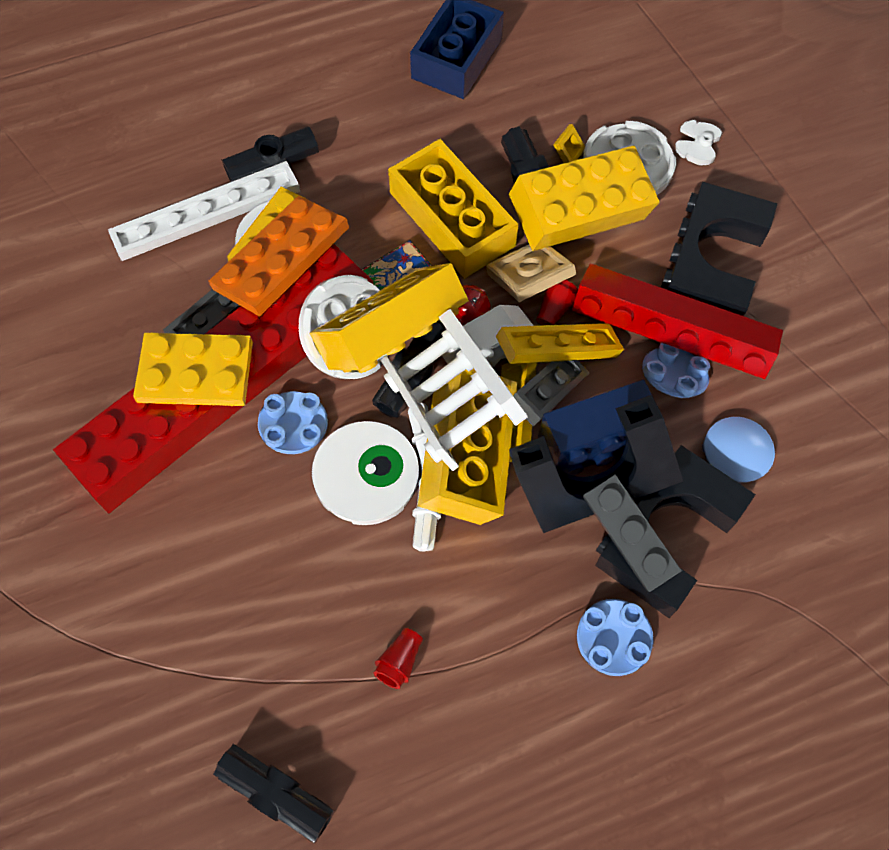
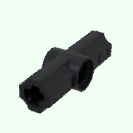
M520 126L514 127L502 136L501 144L511 164L510 169L514 184L519 175L549 168L544 155L537 154L526 129H521Z
M305 127L279 138L275 135L261 136L256 140L253 148L222 159V164L230 182H233L287 161L288 164L319 153V148L311 128Z
M438 322L433 323L432 331L421 337L413 338L407 348L402 349L396 354L392 363L399 369L442 338L443 335L441 333L446 330L443 325ZM436 360L407 380L412 390L430 378ZM386 380L372 399L373 405L381 413L389 417L398 418L407 405L400 391L395 393Z
M234 743L223 754L213 773L220 781L247 797V802L275 821L281 820L313 843H316L323 834L335 812L329 805L299 787L301 784L273 765L268 767Z

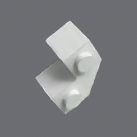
M498 305L463 325L492 367L501 359L506 358L496 338L501 327L534 326L520 307L515 305ZM459 347L456 350L451 348L442 356L449 364L457 358L456 353L461 349Z

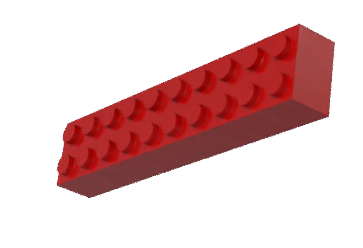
M334 243L260 317L240 306L205 333L209 335L251 336L253 345L245 405L307 356L299 337V315L305 299L317 285L327 279L343 275L363 277L374 285L373 280ZM134 387L56 446L53 451L90 495L110 514L244 406L137 403L133 397Z

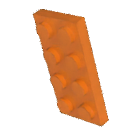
M298 195L208 282L214 291L260 317L349 229L347 219Z

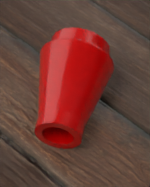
M564 280L546 289L536 321L542 326L555 325L573 305L578 291L577 287L570 281Z
M404 628L396 640L375 661L376 669L373 672L374 676L385 685L394 689H400L403 683H408L419 647L423 641L421 635L414 630Z

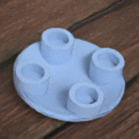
M661 343L659 348L650 351L643 360L642 370L648 382L657 390L667 395L679 398L695 397L703 393L709 384L708 371L710 363L701 356H694L684 350Z
M290 391L281 394H271L264 400V406L258 416V431L262 440L271 449L283 454H299L314 448L323 439L328 426L325 408L320 403L319 397L310 392Z
M728 417L719 420L708 430L702 444V450L708 463L739 484L755 481L763 477L770 470L775 458L774 444L768 432L758 423L744 417Z
M606 599L592 605L581 617L577 628V643L583 658L592 668L606 675L624 676L637 671L649 660L653 648V631L650 622L639 605L620 599Z

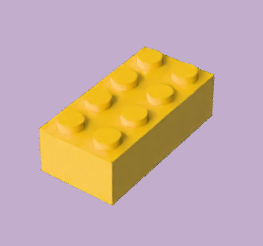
M441 139L388 169L391 195L464 279L516 247L518 223Z
M635 145L519 175L509 192L532 251L644 220L660 203Z
M452 263L417 268L309 332L328 370H343L344 373L358 370L359 373H363L377 366V359L385 354L392 355L406 347L405 341L411 337L418 338L432 331V324L440 320L439 316L447 310L451 309L456 316L459 313L458 308L469 300Z
M474 368L469 372L464 370L434 392L431 409L471 381V375L476 370ZM499 376L511 394L514 395L517 389V382ZM490 391L485 394L480 392L437 423L435 428L440 436L446 434L488 403L487 398L492 393ZM507 414L501 418L498 415L449 450L459 466L454 471L443 460L436 463L425 448L418 507L479 525L504 515L510 458L509 449L511 448L513 422Z

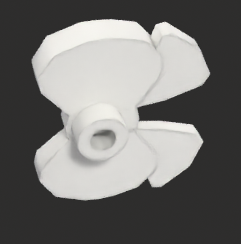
M695 120L685 122L680 127V131L695 138V140H678L675 144L676 152L682 158L686 157L689 162L694 164L710 165L716 157V153L711 146L712 143L719 141L722 135L720 128L706 122L696 123Z

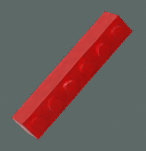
M591 263L579 285L572 311L763 379H766L779 354L783 335L782 329Z

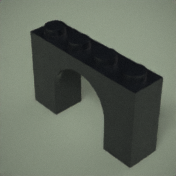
M702 181L698 194L692 192L685 210L691 212L690 218L684 217L677 236L683 237L681 244L675 242L669 259L670 262L675 264L673 270L667 268L661 288L744 316L749 308L756 281L714 268L701 255L698 243L709 237L723 236L761 247L771 229L778 203Z
M652 395L615 408L625 434L626 447L619 461L600 474L577 477L563 472L556 465L544 436L509 449L515 473L543 533L594 515L583 495L614 475L617 476L633 500L683 482L664 418Z
M680 445L675 452L683 482L640 497L641 500L637 507L648 522L650 515L662 507H686L728 533L738 522L756 494ZM608 534L596 549V552L600 554L595 565L668 618L679 609L698 581L681 569L680 573L648 593Z

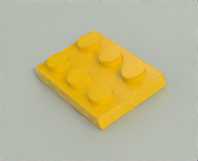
M144 333L133 395L137 403L245 406L253 345L251 336Z

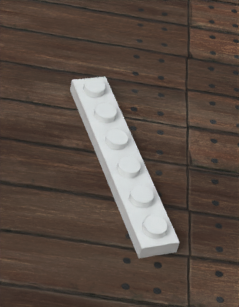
M285 161L108 229V232L120 259L124 261L247 213L258 205L270 201L281 186L294 193L300 192L299 183L289 164Z

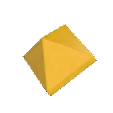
M569 124L553 144L563 163L578 160L585 149V145L573 124Z

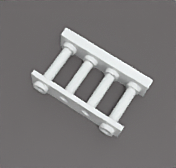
M449 309L439 316V319L446 327V330L441 333L443 335L442 338L399 369L387 356L382 358L381 361L388 371L384 375L385 380L395 393L400 391L429 440L424 444L426 450L436 463L443 460L454 471L459 466L449 451L452 447L497 415L501 418L507 414L515 426L528 418V416L457 317ZM458 347L461 349L456 353V359L415 389H411L407 380L449 349L456 350ZM473 368L476 370L471 375V381L430 411L425 412L420 402L464 370L468 372ZM490 391L492 393L487 398L488 403L446 434L440 436L435 428L437 423L480 392L485 394Z

